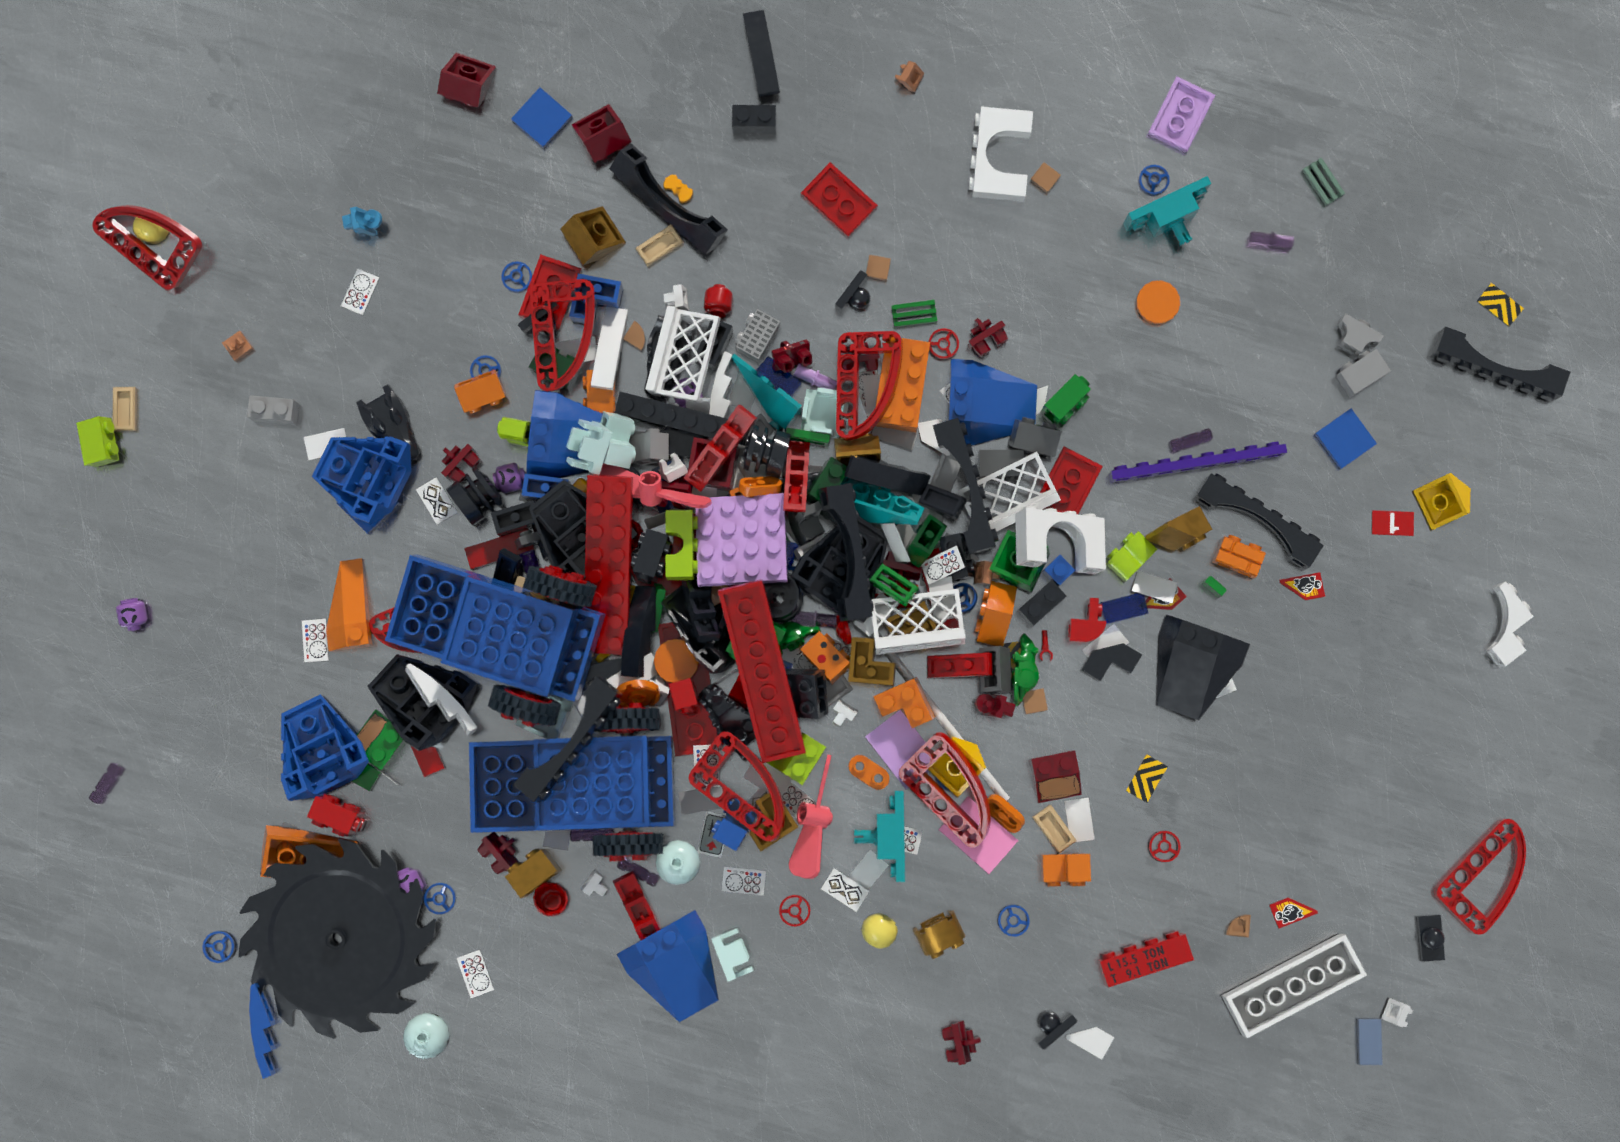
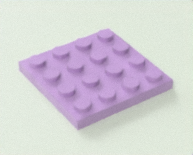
M784 493L758 495L753 498L745 496L709 497L712 501L710 506L707 508H695L696 516H698V529H696V538H698V552H696L698 560V587L740 585L761 579L763 583L788 582L785 511H783Z

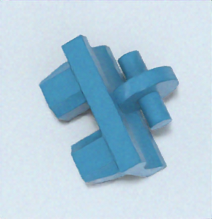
M358 207L350 208L351 214L342 216L344 229H353L357 234L378 235L376 228L382 223V215L379 211L374 209L366 211Z

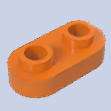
M771 476L740 479L738 490L743 496L748 498L758 495L778 494L781 491L782 481Z
M857 755L849 762L850 773L871 788L881 790L888 785L890 779L888 772L867 757ZM857 762L864 764L863 770L859 771L856 769L855 765ZM877 774L883 777L880 783L874 780V776Z
M990 795L988 802L991 817L1009 832L1016 833L1020 831L1025 824L1023 815L1000 795Z

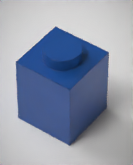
M1059 555L1042 573L1050 581L1053 580L1059 587L1075 569Z

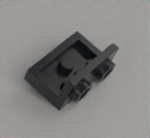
M957 533L941 537L939 540L941 551L944 552L957 545L965 568L946 577L952 576V580L974 578L976 564L974 559H971L964 534Z

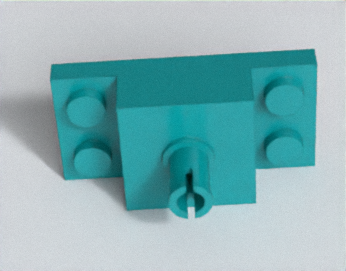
M1206 176L1129 212L1123 223L1126 231L1131 229L1137 231L1146 226L1145 223H1147L1153 237L1172 229L1180 246L1184 245L1185 242L1186 244L1193 239L1184 223L1192 220L1200 209L1197 202L1204 199L1203 195L1208 192L1207 190L1212 184L1210 179Z
M893 791V796H889V809H894V814H876V828L874 830L854 829V836H864L863 838H854V844L874 843L876 846V859H894V863H890V877H895V882H905L904 791Z

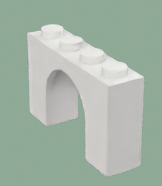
M981 107L980 114H975L974 126L978 127V135L974 134L972 145L973 148H976V156L972 155L970 169H974V177L969 179V190H972V197L1024 202L1027 175L997 171L987 160L986 148L993 140L999 137L1030 138L1033 111Z
M1026 506L1015 514L1016 565L1038 567L1046 563L1047 533L1051 527H1057L1064 530L1074 543L1075 572L1095 575L1106 570L1104 518L1096 517L1095 514L1091 513L1078 515L1075 511H1065L1062 513L1057 512V509L1053 508L1039 510L1036 506Z

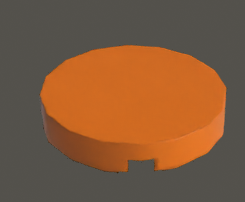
M1162 280L1145 284L1139 291L1136 299L1138 313H1140L1145 321L1155 325L1165 324L1172 320L1180 307V296L1176 288Z
M673 639L660 645L655 653L654 665L656 672L663 680L674 683L692 678L697 671L698 661L695 660L684 640Z
M631 680L622 683L616 688L623 694L620 698V705L623 708L628 707V703H642L643 707L646 705L652 707L660 699V689L658 685L651 681Z

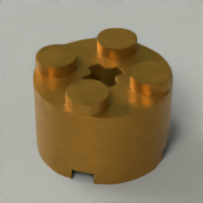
M949 911V916L945 917L944 913H941L921 923L922 928L920 930L917 927L913 929L926 956L930 955L932 959H935L944 954L943 950L949 947L955 949L964 944L965 934L954 911Z

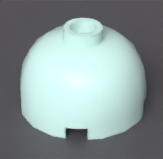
M680 840L668 842L663 846V854H657L656 869L660 877L669 884H686L694 879L699 872V854L688 842Z
M430 1013L415 1016L404 1029L403 1041L406 1049L410 1054L421 1059H429L439 1055L444 1051L449 1040V1031L446 1023L442 1018Z

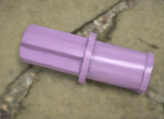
M798 364L793 375L811 383L810 386L812 387L815 385L819 388L835 390L837 385L836 380L820 374L819 370L816 372L801 364Z

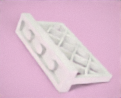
M667 305L645 388L651 395L659 397L662 395L699 402L721 319L719 316L680 310L674 306ZM682 317H691L694 323L683 330L681 327ZM705 321H713L712 328L703 333L699 325ZM697 327L701 336L691 342L686 334ZM684 336L688 345L678 351L675 347L676 340ZM705 340L707 343L706 350L698 355L694 346ZM691 348L696 357L685 363L681 354ZM679 357L683 365L672 372L669 367L670 363ZM699 360L702 365L701 370L692 375L688 367ZM686 369L690 378L680 384L675 376ZM673 378L677 387L670 391L663 390L665 382ZM691 382H694L696 385L694 395H688L683 390Z
M1037 451L977 481L978 485L983 484L984 488L986 482L991 479L1000 482L996 494L985 491V494L995 497L990 511L991 515L992 513L998 515L992 517L993 520H990L989 523L991 529L995 528L996 532L1015 523V514L1026 506H1036L1037 509L1042 510L1061 500ZM1033 458L1036 459L1039 465L1036 474L1024 471L1026 462ZM1023 464L1021 469L1015 468ZM1012 469L1020 472L1016 484L1004 481L1007 471ZM1040 470L1042 471L1044 477L1039 476ZM1023 473L1035 477L1031 489L1019 486ZM1003 474L1001 479L995 478ZM1037 478L1047 481L1050 489L1043 493L1034 491ZM1003 483L1015 487L1011 499L999 495ZM969 486L957 490L958 494L965 497L963 493L969 491ZM1017 488L1030 492L1027 501L1021 503L1014 500ZM1032 493L1037 494V496L1031 498ZM997 498L1010 502L1006 511L1001 513L994 510ZM967 501L965 508L971 518V508L969 506L971 502ZM1012 503L1018 504L1017 506L1011 508Z
M959 589L914 594L912 600L908 602L913 607L906 615L896 608L900 603L891 597L871 599L874 605L872 623L876 655L965 644L966 637ZM946 596H955L956 603L951 609L940 603ZM923 599H930L935 603L929 612L918 606ZM885 604L890 610L883 618L876 613L875 605ZM937 606L947 612L941 622L931 615ZM915 609L925 615L919 624L909 618ZM893 611L903 618L896 627L887 621V618ZM951 615L958 620L959 628L949 629L944 625V622ZM929 618L938 625L933 631L927 632L921 626ZM905 621L916 627L911 634H904L899 630ZM883 623L893 630L887 637H879L878 630Z

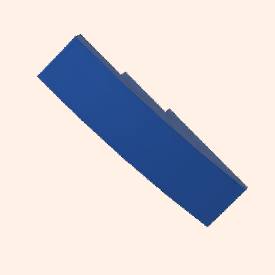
M256 983L250 986V1027L256 1060L264 1079L276 1074L268 1052L276 1049L268 1027L275 1025L276 1022L264 992L262 991L260 995L259 985Z

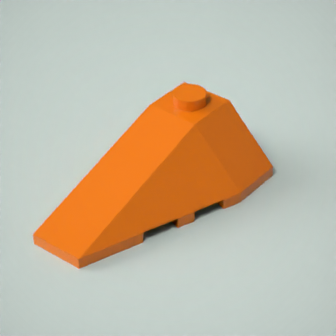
M363 558L340 561L326 627L329 652L373 646L372 632L369 627L370 613Z
M266 825L262 845L260 877H267L263 876L268 867L275 863L305 864L306 857L295 849V846L315 844L338 857H343L344 851L338 841L339 838L289 827Z

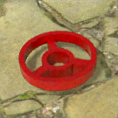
M938 329L929 338V350L936 358L949 359L958 351L959 339L950 329ZM942 331L949 332L946 338L942 337L938 342H931L932 337L936 333ZM951 335L955 337L957 347L952 354L949 351V338ZM941 341H946L948 346L946 348H941L939 343ZM931 346H936L940 351H945L948 356L937 355Z
M837 615L836 633L845 645L851 644L852 638L847 621L840 622L839 615Z
M1160 831L1151 837L1149 851L1157 861L1170 862L1180 853V841L1174 833ZM1162 833V840L1158 842L1157 849L1152 851L1153 839ZM1166 833L1176 839L1178 844L1177 851L1172 849L1171 843L1166 840ZM1163 842H1166L1168 844V849L1166 851H1163L1160 848V845ZM1158 852H1171L1175 854L1168 860H1162L1155 856Z
M788 896L780 904V917L789 926L803 925L810 916V905L802 896ZM792 897L799 898L797 904H792L788 909H782V905L787 899ZM802 900L808 906V915L804 921L800 917L802 911L800 904ZM794 906L799 908L797 915H792L790 912ZM782 913H789L793 918L797 917L800 923H788L783 918Z

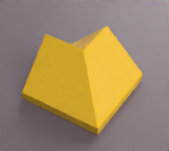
M1452 473L1413 490L1432 530L1470 513L1471 488Z
M952 737L951 740L962 751L979 776L986 768L977 744ZM946 752L928 768L956 797H959L969 786L959 768Z

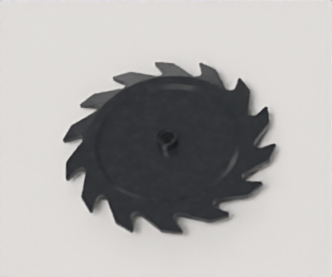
M343 838L338 839L344 851L343 857H338L315 844L295 846V849L306 857V863H275L268 867L263 876L274 878L276 885L250 896L240 911V914L252 911L258 913L257 921L240 939L238 955L241 958L251 949L257 951L251 984L258 983L260 995L266 984L273 987L278 1015L290 1027L294 1026V1010L298 1009L317 1033L333 1039L336 1037L330 1024L333 1019L360 1033L378 1031L379 1027L368 1019V1013L399 1014L414 1005V1001L401 999L398 996V992L424 981L435 965L434 963L418 965L416 963V957L434 938L436 919H433L424 927L417 925L424 897L418 878H415L410 891L404 893L401 890L397 863L384 849L381 850L380 867H375L357 843ZM334 933L341 936V943H336L333 940Z

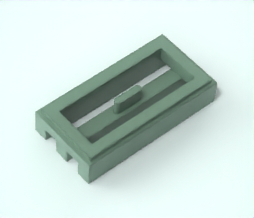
M1322 157L1316 162L1311 163L1308 167L1303 168L1302 172L1325 206L1345 194ZM1317 166L1320 167V169L1322 170V172L1324 173V175L1326 176V178L1328 179V181L1330 182V184L1332 185L1337 194L1334 193L1329 183L1327 182V180L1325 179V177L1323 176V174ZM1310 170L1314 171V173L1320 180L1321 184L1330 195V199H1328V197L1326 196V194L1324 193V191L1322 190V188L1320 187V185L1318 184Z

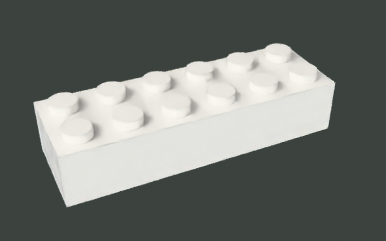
M1338 934L1221 996L1242 1036L1249 1038L1367 976L1346 935Z

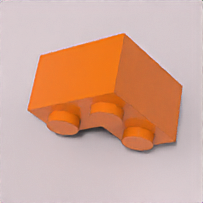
M991 581L989 589L985 588L982 597L984 602H982L979 615H982V619L977 618L974 630L978 632V642L1003 647L1013 614L1017 587Z
M918 677L873 696L882 717L903 708L911 728L935 718Z
M1090 854L1041 855L1042 882H1047V886H1061V882H1070V886H1086L1085 882L1091 881Z

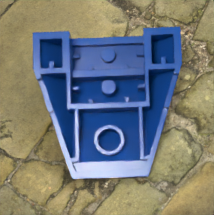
M951 359L948 420L959 418L960 423L965 422L968 435L964 436L966 444L971 443V446L979 443L1011 436L1015 419L1022 420V417L1034 419L1036 424V384L974 360Z
M535 390L526 474L558 478L588 472V470L573 467L566 462L567 457L580 460L577 457V451L569 450L566 447L573 427L586 431L589 430L578 424L579 419L600 423L603 413L583 406V404L570 400L557 392Z
M331 437L312 477L351 516L372 524L393 511L411 474L410 444L393 437H367L366 439Z
M321 694L281 714V741H283V753H281L283 773L281 774V782L287 800L293 801L322 796L360 776L369 762L363 743Z
M696 910L617 953L626 973L678 1022L719 1000L707 932Z

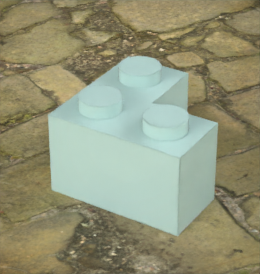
M603 411L600 423L612 432L603 463L630 469V465L634 462L636 456L635 447L629 443L630 437L633 436L635 431L634 421L628 416Z

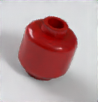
M722 284L713 285V287L705 291L704 310L709 315L719 316L720 318L725 317V315L731 312L733 294Z

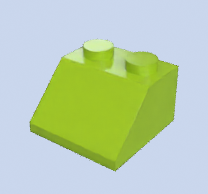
M802 732L806 753L766 763L803 786L826 747Z

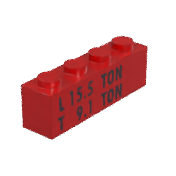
M1179 931L1165 934L1166 938L1159 941L1156 937L1144 941L1145 945L1136 947V944L1124 947V952L1115 954L1114 951L1102 954V959L1097 961L1105 986L1109 988L1193 961L1194 958L1186 934H1179Z

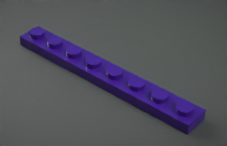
M1277 441L1267 443L1266 447L1258 448L1257 445L1246 446L1243 451H1236L1235 448L1222 451L1223 454L1214 455V452H1205L1198 458L1186 455L1179 457L1178 461L1172 462L1170 458L1157 461L1158 464L1149 465V462L1135 464L1136 467L1133 468L1121 465L1114 467V471L1109 473L1111 483L1279 457L1287 453L1286 444L1279 445Z

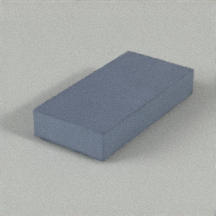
M1357 1019L1358 1064L1382 1065L1381 1019Z

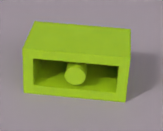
M97 416L76 423L84 466L99 467L119 461V449L114 435L115 427L111 418Z

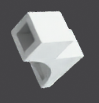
M1506 581L1493 588L1501 603L1502 625L1496 640L1486 650L1499 668L1506 667L1527 651L1524 648L1523 640L1517 634L1514 635L1513 632L1534 617L1530 613L1532 611L1530 606L1525 601L1519 599L1516 595L1518 594L1516 588Z

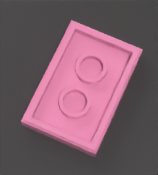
M967 796L959 806L979 825L977 803ZM952 816V821L955 825L963 824L960 816ZM992 817L987 836L979 846L974 848L966 846L945 824L938 829L988 874L993 871L1018 842L1011 833ZM966 825L962 831L964 832L969 826ZM973 833L969 838L971 840L976 839L977 834Z

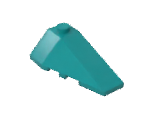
M734 354L732 362L770 420L769 424L776 431L782 430L786 433L787 427L790 428L802 414V405L780 387L775 390V386L768 378L757 376L758 372L752 366Z
M845 477L840 484H852V488L856 493L855 509L858 511L859 516L869 523L918 525L923 515L924 507L905 496H897L891 493V489Z

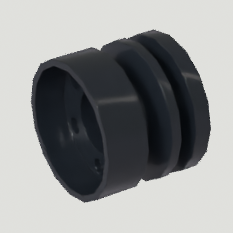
M754 425L747 438L743 454V470L749 471L750 463L755 462L754 473H757L761 464L766 465V476L780 479L791 434L776 431L773 439H768V428L764 429L763 437L757 436L760 426Z
M477 467L472 469L477 477L476 480L473 481L468 473L465 474L469 485L464 487L457 480L446 488L450 497L472 526H475L485 518L481 510L484 506L491 512L495 511L490 504L492 500L499 507L504 505L495 485Z
M788 574V582L763 583L772 619L777 623L788 622L794 619L800 613L804 603L802 590ZM779 594L783 596L782 599L784 601L782 603L777 601L776 596Z

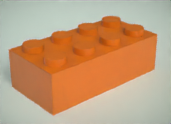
M892 337L891 341L886 343H889L890 347H893L894 343H897L898 341H896L895 338ZM902 338V363L897 387L887 411L876 427L916 433L930 342ZM884 353L876 406L887 382L892 353Z

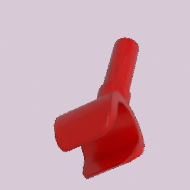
M1042 630V650L1039 652L1041 661H1043L1042 654L1044 652H1049L1050 661L1053 659V653L1049 650L1047 630Z

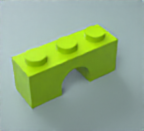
M666 510V534L668 536H678L684 542L683 548L679 553L666 555L667 580H694V574H698V560H694V552H698V538H694V530L698 529V516H694L693 510Z

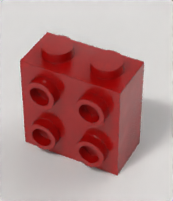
M330 794L315 797L307 815L308 818L312 819V824L321 828L331 827L333 828V833L342 837L356 835L357 832L362 831L366 820L363 819L365 814L360 812V807L351 803H344L343 805L339 803L340 798Z

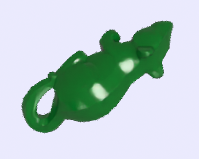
M793 621L781 624L787 627L786 633L779 644L781 654L783 655L782 650L788 648L792 652L805 644L803 638L806 635H814L819 631L821 632L819 626L806 627Z
M1025 633L1020 638V654L1019 652L1012 654V663H1017L1011 673L1012 687H1014L1012 703L1015 706L1021 704L1025 694L1032 690L1039 680V672L1035 664V655L1039 652V649L1035 647L1033 641Z

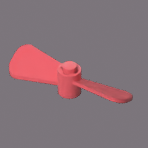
M604 463L602 465L600 475L633 477V498H640V502L643 505L649 507L656 506L661 503L662 498L693 508H707L712 504L711 499L705 496L662 489L661 476L657 472L647 471L638 476L621 467Z
M827 754L817 803L802 802L797 810V822L803 825V828L789 860V869L792 874L806 879H813L820 872L822 830L831 824L833 818L830 808L820 805L831 759L830 754Z

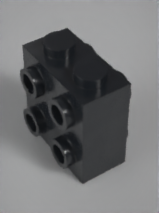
M648 528L645 533H641L638 541L639 553L634 554L631 562V567L638 581L651 584L652 581L657 583L658 578H663L666 569L664 560L666 555L671 554L673 548L667 534Z
M785 668L797 717L819 719L828 713L825 670Z

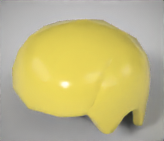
M138 217L133 221L134 235L143 242L154 245L165 240L169 233L166 229Z
M882 913L869 915L863 921L861 928L864 940L869 945L879 949L889 947L896 940L898 933L893 919Z

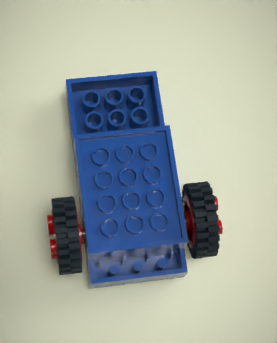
M415 554L409 556L385 641L440 658L442 664L511 685H494L488 707L501 713L500 716L509 720L519 719L522 720V724L530 727H535V724L555 726L561 704L548 697L555 695L574 702L580 700L606 614L582 607L591 606L597 588L595 584L583 580L584 575L571 572V574L562 573L563 569L550 565V567L545 566L544 568L529 566L523 585L524 588Z
M628 703V707L621 708V705H619L614 711H610L606 716L607 721L600 729L597 728L595 732L621 734V736L593 737L591 743L587 747L583 746L578 753L580 755L578 760L573 765H569L564 771L566 773L564 778L559 783H555L551 788L552 793L548 799L541 802L530 800L514 786V783L527 767L537 768L551 760L565 747L571 738L469 742L471 833L623 828V831H618L619 834L592 836L593 856L609 857V861H625L624 856H632V861L647 860L649 855L663 854V833H637V831H632V828L675 826L673 737L630 736L634 732L659 730L660 709L643 707L642 703Z

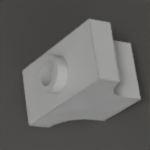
M1348 314L1342 316L1337 324L1342 330V339L1338 346L1355 356H1358L1365 346L1376 347L1384 337L1383 334L1372 329L1368 322L1361 319L1357 320Z

